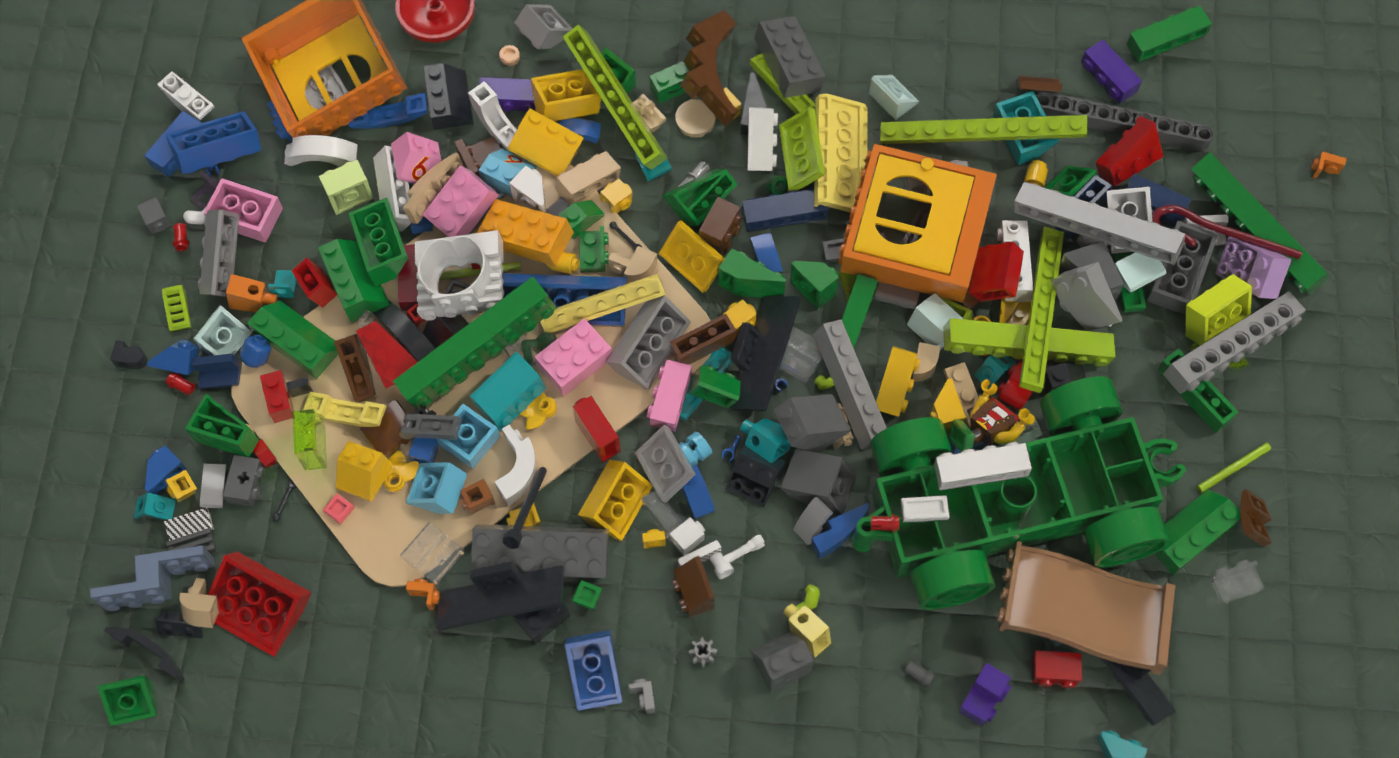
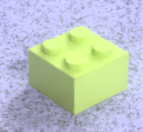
M358 160L347 162L343 166L334 170H328L319 176L336 215L374 199Z

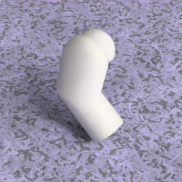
M206 207L201 212L186 211L183 215L184 220L189 224H204V211Z

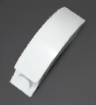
M484 81L468 92L469 98L484 127L492 137H495L497 143L507 150L517 129L503 113L497 94Z
M306 135L294 137L292 143L286 145L284 164L293 166L306 161H323L341 167L347 162L356 160L357 144L329 136Z
M507 425L502 428L504 437L516 453V463L513 469L495 481L497 490L509 506L525 495L531 487L536 475L537 462L529 437L523 440L517 429L513 431L511 426Z

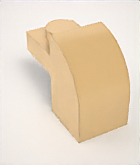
M638 246L630 260L612 252L608 258L609 268L617 274L623 273L624 277H627L628 284L651 276L657 265V253Z
M919 342L917 358L921 359L918 371L912 372L914 382L926 380L934 373L941 346Z
M196 578L193 586L189 587L188 593H180L182 616L190 625L212 628L219 613L217 597L207 595L205 579Z

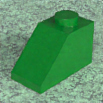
M592 200L574 202L558 216L568 220L574 232L571 237L574 240L579 236V231H586L604 217L605 213Z

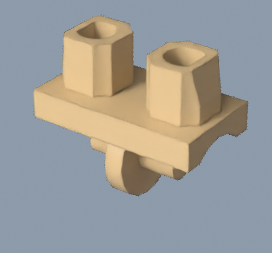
M644 94L632 102L651 133L666 122V117L655 107L653 101L649 100Z

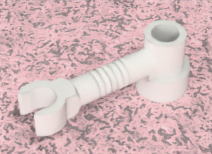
M759 534L753 537L747 544L725 556L721 552L712 555L710 561L715 568L714 572L719 579L728 577L734 572L730 562L744 554L764 547L763 542L765 541Z

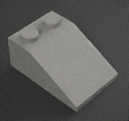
M1099 262L1063 272L1051 280L1060 302L1085 331L1123 321Z

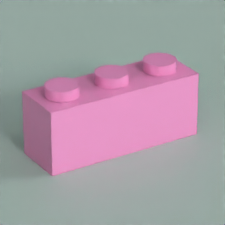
M666 360L665 367L661 366L658 376L661 381L659 386H655L653 398H655L654 405H650L647 412V417L650 418V426L661 428L663 425L669 426L671 431H676L692 375V365Z

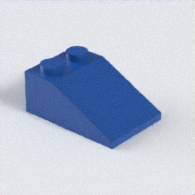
M611 630L566 638L565 649L577 711L622 703Z

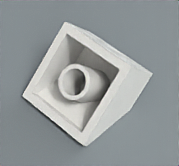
M525 166L510 182L513 201L519 206L547 213L542 175L536 169L531 170Z

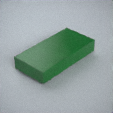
M954 419L950 440L960 452L972 449L975 434L962 420Z

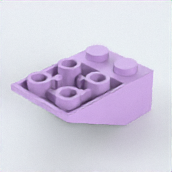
M1228 237L1216 275L1226 279L1234 274L1252 286L1253 295L1259 298L1277 299L1292 259L1280 253Z

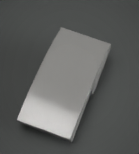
M204 464L200 507L223 508L226 464Z
M814 497L798 519L793 530L807 545H810L812 538L823 530L821 526L833 512L818 497Z

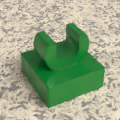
M581 580L572 601L577 605L594 611L602 593V588Z

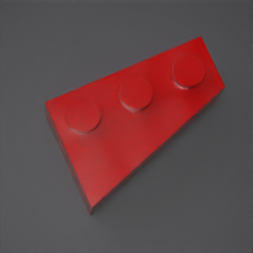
M1139 116L1136 119L1137 123L1130 130H1126L1122 134L1124 137L1116 145L1112 144L1096 161L1098 174L1101 179L1113 186H1117L1163 158L1158 131L1154 121Z
M376 321L356 330L385 389L395 385L393 380L418 363Z

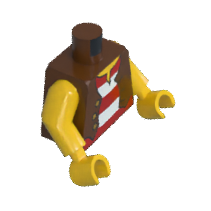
M986 379L981 384L984 390L983 395H979L970 415L971 431L975 434L973 445L980 441H983L988 446L1015 442L1025 430V425L1034 423L1035 417L1027 408L1021 409L1017 416L996 398H988L989 395L997 392V386L993 383L991 388L987 389L990 381Z

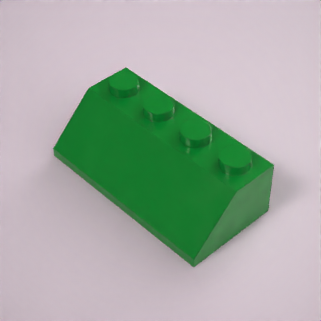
M386 197L348 213L367 273L375 287L396 279L408 259L390 203Z
M335 239L318 247L343 309L351 322L390 305L382 286L375 287L367 273L357 241Z
M281 301L261 307L247 322L253 334L264 336L271 347L316 380L338 356L333 338Z
M1209 489L1164 524L1170 544L1154 555L1174 576L1238 524L1241 520L1240 510L1229 498Z

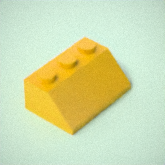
M583 69L531 78L536 111L552 121L599 113L601 97Z
M530 108L521 121L507 150L558 177L562 172H566L577 154L584 137Z
M609 460L578 516L595 529H609V536L622 541L653 486L626 462Z

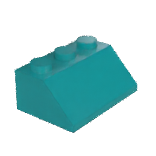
M1033 91L996 103L993 118L1046 116ZM1058 138L1005 140L1017 165H1021L1037 159L1056 145L1059 140Z
M515 352L470 397L482 417L495 425L498 431L502 432V428L510 425L532 401L542 394L546 386L539 374L518 352Z

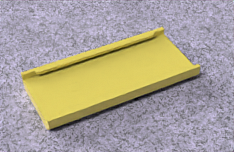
M827 93L819 94L815 101V114L825 175L814 181V206L823 205L851 212L852 206L855 203L857 188L860 185L862 170L866 163L867 106L860 102Z

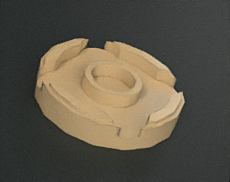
M689 100L678 107L676 125L686 136L692 138L702 137L713 129L715 115L702 100Z

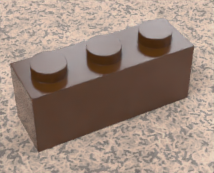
M724 314L670 341V352L676 362L689 365L735 342L737 330L727 314Z

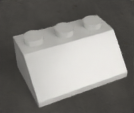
M749 108L748 170L772 171V167H776L777 154H773V146H777V134H773V126H777L778 113H774V109Z
M1150 187L1106 191L1108 209H1115L1120 213L1152 222ZM1111 245V254L1132 252Z

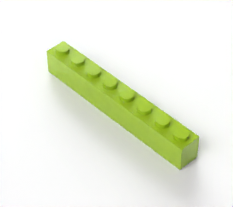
M578 24L562 36L643 165L652 170L668 159L588 32Z
M950 318L943 326L944 350L956 354L969 352L973 355L991 354L994 357L1012 356L1015 359H1023L1028 325ZM1051 328L1047 360H1054L1056 363L1075 362L1077 365L1088 363L1104 367L1115 358L1114 334Z

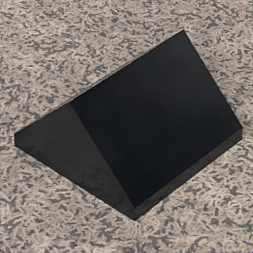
M461 314L452 318L436 316V319L428 320L422 333L436 349L469 323Z

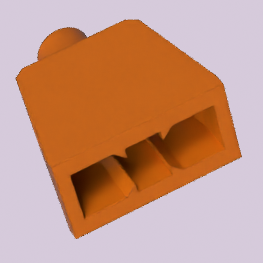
M231 274L226 291L229 309L257 312L264 305L277 302L278 294L268 293L265 283Z

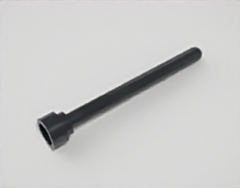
M545 467L539 468L513 528L506 531L502 539L503 544L510 549H517L522 541L521 530L547 473Z

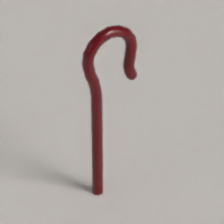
M1164 205L1157 208L1152 214V222L1158 223L1160 226L1162 225L1159 219L1162 215L1175 213L1188 218L1190 221L1206 229L1300 260L1303 253L1302 251L1214 223L1182 206ZM1185 234L1184 243L1194 247L1197 244L1196 240Z

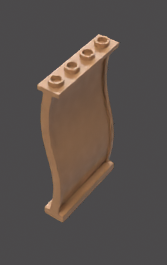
M1018 541L1013 549H1009L1006 561L1009 562V568H1006L1003 576L1006 586L1005 588L1003 587L1000 595V601H1003L1002 608H999L997 614V621H1000L999 631L1010 629L1043 636L1109 661L1149 669L1150 673L1160 675L1166 668L1175 585L1169 583L1156 585L1124 578L1059 553L1021 546L1022 542Z

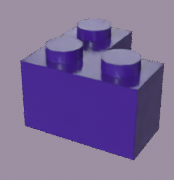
M986 663L962 704L959 713L982 726L986 720L991 722L997 712L994 709L996 702L999 701L1001 703L1011 688V685L1008 684L1011 677Z

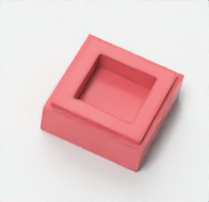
M336 493L325 506L323 512L341 525L355 507Z

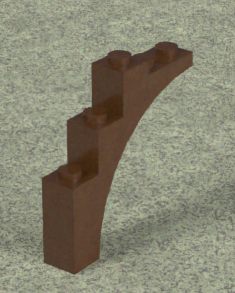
M725 10L694 25L687 35L686 40L693 48L690 49L683 63L691 71L686 74L680 84L692 99L699 97L724 126L728 125L738 112L723 90L717 74L716 56L718 46L731 35L737 25Z

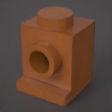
M484 479L460 490L462 498L459 499L464 510L469 509L471 514L489 505L496 504ZM476 497H479V498H480L479 500L473 502V499H474V498H476Z

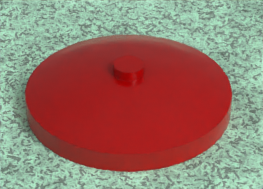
M396 0V14L401 27L413 38L424 42H443L457 37L470 25L475 13L474 0Z

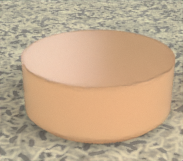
M508 45L500 50V60L504 65L513 66L519 62L520 55L515 46Z

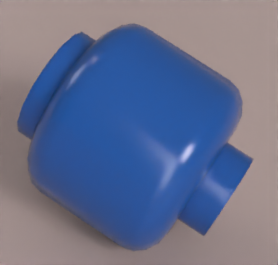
M262 335L247 337L240 351L243 363L252 368L263 366L270 355L271 345Z

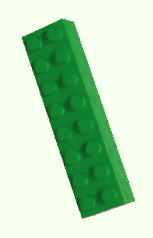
M1211 152L1191 169L1194 173L1192 176L1194 181L1202 189L1205 187L1208 189L1206 192L1216 204L1219 201L1222 203L1220 206L1229 218L1233 216L1236 218V225L1244 233L1249 231L1250 235L1303 252L1300 260L1286 256L1292 259L1286 277L1292 276L1295 279L1293 283L1302 294L1306 291L1310 295L1329 279L1328 273Z
M532 276L393 380V382L412 406L417 409H423V406L430 408L436 399L447 395L452 387L463 383L468 378V375L483 368L485 363L491 358L499 356L505 347L515 344L521 335L535 329L537 323L541 320L551 317L557 307L534 276Z

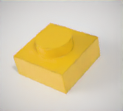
M651 529L647 533H642L644 548L666 546L664 531Z

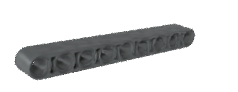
M1040 92L1036 95L1039 103L1045 105H1041L1046 116L1087 115V128L1122 135L1137 123L1136 119L1139 116H1142L1156 123L1159 140L1163 144L1204 151L1209 147L1214 137L1213 129L1207 125L1049 92Z

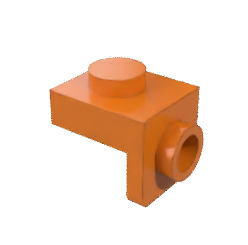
M424 579L407 581L406 591L410 596L427 597L426 606L429 610H434V606L439 603L440 592L437 591L435 584L427 583V580Z

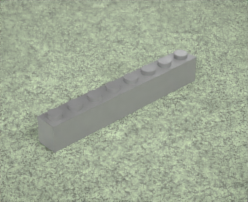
M1024 182L1014 201V213L1104 241L1105 243L1175 265L1184 246L1185 233L1177 229L1163 227L1158 223L1148 222L1136 216H1129L1115 209L1104 208L1096 203H1089L1074 196L1061 194L1056 190L1045 189L1037 184Z

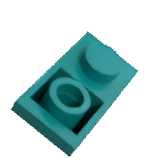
M1110 730L1102 731L1097 737V741L1106 758H1145L1147 748L1142 747V744L1136 740H1124L1119 738L1120 735Z

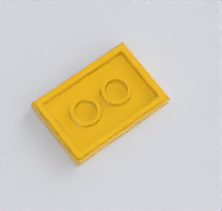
M683 221L677 222L658 253L702 293L707 292L718 274L719 266L725 259Z

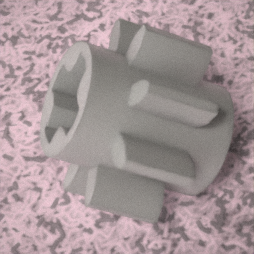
M701 637V641L698 643L692 641L694 650H689V655H695L693 664L700 662L702 667H705L706 662H714L711 654H717V649H711L713 645L712 640L706 642ZM699 649L702 651L707 649V655H699Z

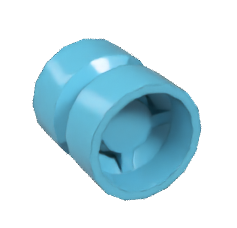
M697 431L686 438V443H679L691 467L698 465V460L703 461L712 454L709 444Z

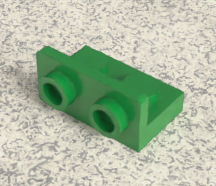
M599 226L600 231H579L580 272H606L605 264H609V251H605V245H609V234L604 232V226Z

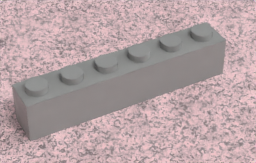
M842 320L825 323L813 335L833 379L834 386L861 450L871 448V439L887 427Z

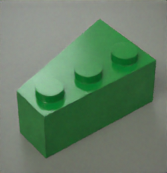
M713 169L662 196L687 226H699L707 217L717 197L724 199L738 184L726 169Z
M207 393L185 427V430L195 442L243 457H250L259 441L249 426L228 412Z

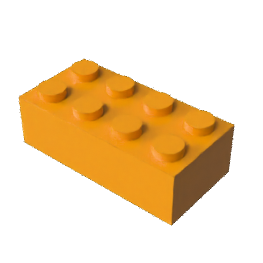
M497 199L494 200L477 233L498 230L503 239L504 252L555 267L574 233L566 218Z

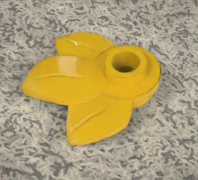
M542 392L540 396L519 414L527 417L525 428L532 430L542 426L546 418L556 414L557 403L553 398L547 397Z
M397 450L390 457L389 461L393 466L383 482L385 488L391 492L400 491L406 482L413 480L419 468L418 461L408 463L400 450ZM394 479H398V480H399L397 484H395V485H392V484H391L392 480H394Z

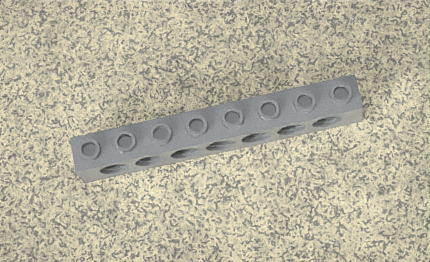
M1287 292L1172 363L1163 375L1180 394L1186 390L1191 392L1200 385V381H1209L1216 371H1219V373L1223 372L1230 366L1229 363L1232 361L1234 364L1239 362L1245 356V353L1251 354L1257 350L1259 344L1266 345L1274 338L1275 334L1277 336L1283 334L1289 325L1291 327L1296 326L1301 322V315L1306 309L1290 292Z

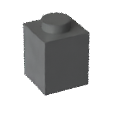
M156 197L137 206L151 234L162 232L171 226Z

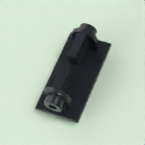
M164 612V614L159 615V619L155 618L158 634L203 639L201 627L190 625L185 620L181 621L182 614Z

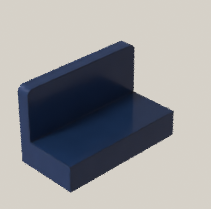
M234 354L193 358L192 366L200 372L198 387L201 390L239 385L242 362Z

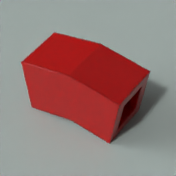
M418 303L406 312L407 317L416 327L426 321L420 316L415 318L418 315Z
M260 439L253 451L264 466L269 468L277 462V458L266 443Z

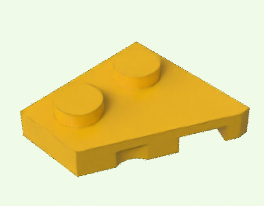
M1001 299L999 323L1027 325L1032 299L1030 302H1010Z

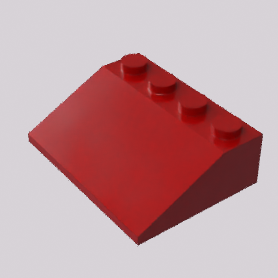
M234 552L224 555L208 595L217 597L219 613L214 622L215 624L268 654L276 656L304 612L312 592L247 556Z

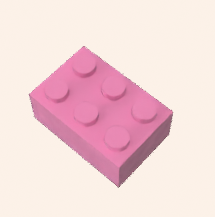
M460 165L423 213V216L448 237L468 235L499 194L471 170Z
M221 178L204 211V215H207V210H225L239 214L238 234L266 243L283 207L277 196Z
M584 318L534 358L537 368L564 397L606 364L607 359L612 353V348Z

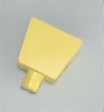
M790 604L784 610L783 614L789 619L790 631L805 641L814 658L831 644L829 627L807 606H803L798 610L794 604Z

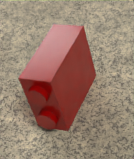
M1011 241L978 247L969 293L980 302L1016 297L1024 251Z
M592 396L579 399L572 406L575 421L603 463L621 452L619 437Z

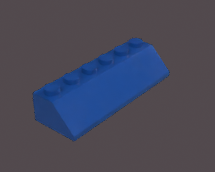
M502 273L504 283L502 285L504 291L503 298L534 276L556 307L627 284V277ZM626 308L587 322L590 325L625 326Z

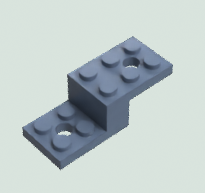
M204 546L135 556L136 582L90 589V595L95 602L107 611H116L123 606L140 607L142 603L149 602L161 604L165 600L172 599L171 573L173 575H182L190 570L197 572L206 571L210 567H215V559Z

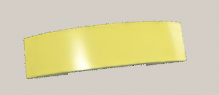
M310 392L303 412L337 423L376 427L380 426L387 406L367 401L365 404L333 399L327 394Z

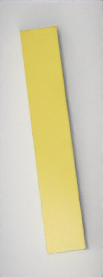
M655 274L557 307L551 317L541 320L540 323L545 335L574 326L584 318L586 321L664 296L665 290L659 274Z

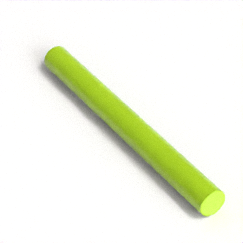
M520 261L502 264L503 272L521 270ZM482 266L481 269L472 270V268L443 271L439 280L480 275Z
M1267 442L1197 485V490L1199 493H1203L1270 451L1271 446Z

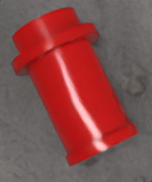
M177 223L173 226L174 241L172 243L177 251H185L190 245L189 240H187V227L182 223Z
M171 373L166 380L169 388H175L187 396L193 393L196 386L194 383L180 377L179 373Z
M894 514L892 516H871V530H892V532H895V530H899V516H894Z

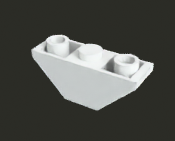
M170 72L157 84L179 110L186 112L197 120H201L214 108L211 102L174 72Z

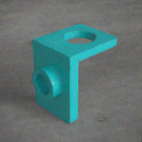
M635 154L647 181L672 170L667 159L651 170L644 166L638 155Z
M276 270L274 284H268V288L271 293L278 294L280 298H294L297 279L292 271Z
M990 355L974 374L975 377L981 382L988 379L990 381L988 389L991 388L992 384L996 383L1005 371L1010 369L1014 363L1017 364L1010 356L1003 357L1008 362V364H1005L999 357Z
M148 492L137 498L133 518L138 519L147 515L165 521L172 519L176 500Z

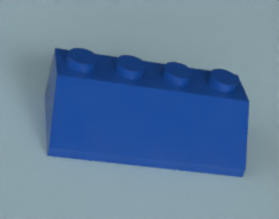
M244 111L165 134L175 162L182 174L193 173L198 169L213 167L218 163L232 161L235 158L252 155L257 151H261L257 129Z

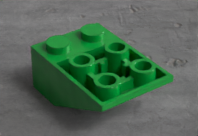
M731 249L718 268V286L735 296L757 298L785 296L786 279L779 272L767 269L759 261H753L742 251Z

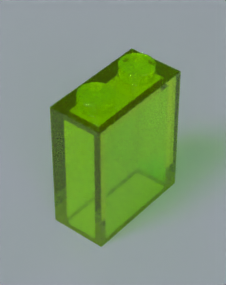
M316 410L292 411L294 453L305 470L327 468L325 426Z

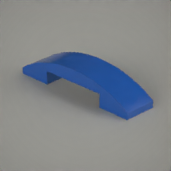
M426 94L407 96L405 102L372 108L366 114L351 120L349 127L357 129L383 128L417 119L428 112Z

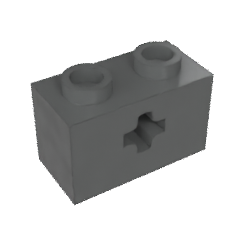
M233 456L223 497L228 503L254 507L255 500H258L260 496V481L264 479L266 472L260 459Z

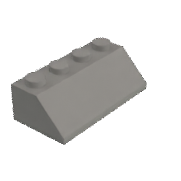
M207 210V215L204 218L206 229L205 236L202 239L204 250L203 257L200 260L202 272L201 278L198 281L199 294L227 297L226 291L231 274L234 275L239 214L225 210Z
M665 295L646 301L606 363L620 376L644 389H648L659 373L661 366L664 365L671 354L670 341L682 336L691 321Z

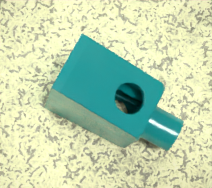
M763 418L756 424L747 419L742 423L740 431L748 435L745 445L768 462H774L790 450L791 445L780 424L767 418Z

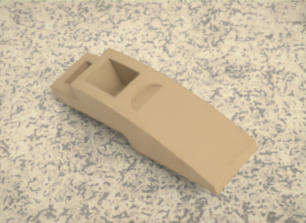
M458 153L450 155L431 168L408 191L407 194L410 199L403 207V210L411 223H419L423 213L460 165L465 167Z
M963 362L946 368L943 371L946 379L952 378L966 416L964 423L971 430L970 415L978 395L966 364Z

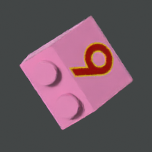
M406 132L391 143L397 179L415 184L425 173L441 162L438 142Z

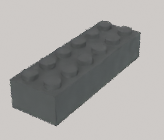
M476 524L472 528L471 570L512 561L521 574L559 565L564 567V576L606 578L608 574L609 529L523 526L520 546L517 549H510L503 544L502 539L505 532L513 528L512 525Z

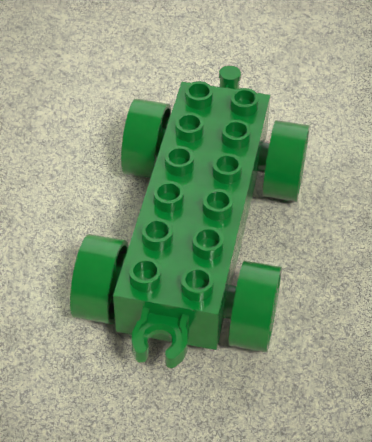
M1103 376L1089 377L1060 386L1040 400V408L1051 437L1025 443L1032 468L1028 476L939 490L934 468L936 457L943 453H952L943 421L933 417L904 421L882 430L870 441L878 472L882 478L876 479L872 494L876 512L858 521L852 538V545L859 552H868L874 540L886 541L896 578L910 575L919 607L922 610H939L973 601L991 592L995 588V583L986 556L1009 551L1010 548H1014L1017 541L1022 542L1021 546H1030L1084 532L1096 567H1113L1134 562L1153 555L1170 544L1167 531L1157 508L1163 501L1160 488L1169 487L1177 483L1186 472V467L1178 464L1169 471H1159L1153 464V458L1157 454L1172 455L1178 447L1177 443L1166 438L1154 439L1148 443H1143L1134 417L1116 421L1122 415L1123 410L1112 380ZM947 496L948 520L903 522L901 498ZM892 514L899 516V530H895V532H892V530H871V516H892Z

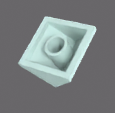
M876 75L871 78L869 94L895 120L919 102L893 75Z
M1133 253L1114 263L1124 283L1123 287L1130 292L1167 274L1160 260L1138 253Z
M934 293L915 308L907 325L927 344L941 346V350L944 347L943 326L950 318H963Z
M219 305L193 339L199 345L201 351L210 356L231 353L235 355L252 331Z

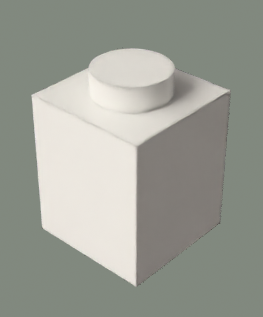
M689 518L670 533V540L685 556L705 540V529L698 521L694 522Z

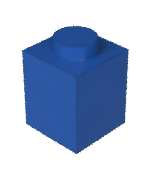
M414 438L408 453L411 462L418 461L419 464L434 463L440 447L437 439Z

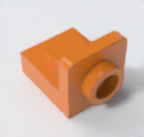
M1322 152L1318 159L1314 158L1311 170H1314L1312 178L1317 179L1322 170L1329 174L1339 175L1345 166L1347 158Z

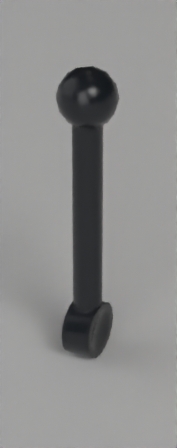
M610 222L609 227L615 229L634 247V251H636L638 246L642 247L618 228L616 222Z
M292 480L288 482L289 487L277 512L272 515L274 521L281 519L280 514L292 489L297 487Z

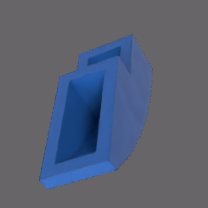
M868 503L829 520L827 524L828 531L812 538L811 545L818 559L835 551L855 533L858 521L868 514L870 507Z

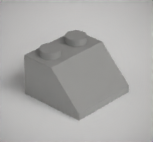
M526 4L514 22L519 27V31L527 36L531 44L537 49L553 48L564 40L562 36L572 30L569 24L551 5Z

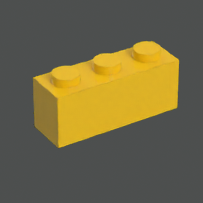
M895 346L892 347L876 400L879 411L898 417L900 412L905 413L908 400H905L906 392L912 391L915 381L911 379L912 372L918 371L921 359L917 358L918 353Z

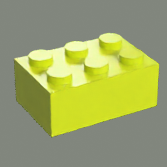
M1232 274L1228 278L1221 280L1211 289L1206 290L1196 299L1191 300L1186 305V337L1201 346L1250 316L1252 286Z

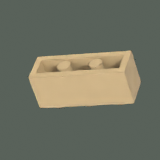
M607 151L596 154L590 160L577 164L568 172H562L557 177L555 190L569 205H572L574 202H579L594 192L603 189L608 183L618 180L621 167Z

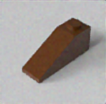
M354 334L334 341L354 401L358 402L376 396L367 352L358 335Z

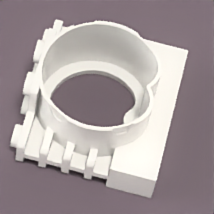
M498 230L415 242V265L418 268L416 273L418 279L417 313L422 319L434 320L436 316L452 318L459 314L474 315L478 312L487 311L503 299V239ZM471 263H477L482 266L480 275L467 289L454 294L439 293L438 282L440 276L449 266L465 268Z

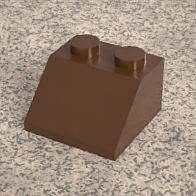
M696 556L674 570V578L671 579L675 592L680 591L682 599H679L683 612L687 611L689 617L714 609V594L700 557Z

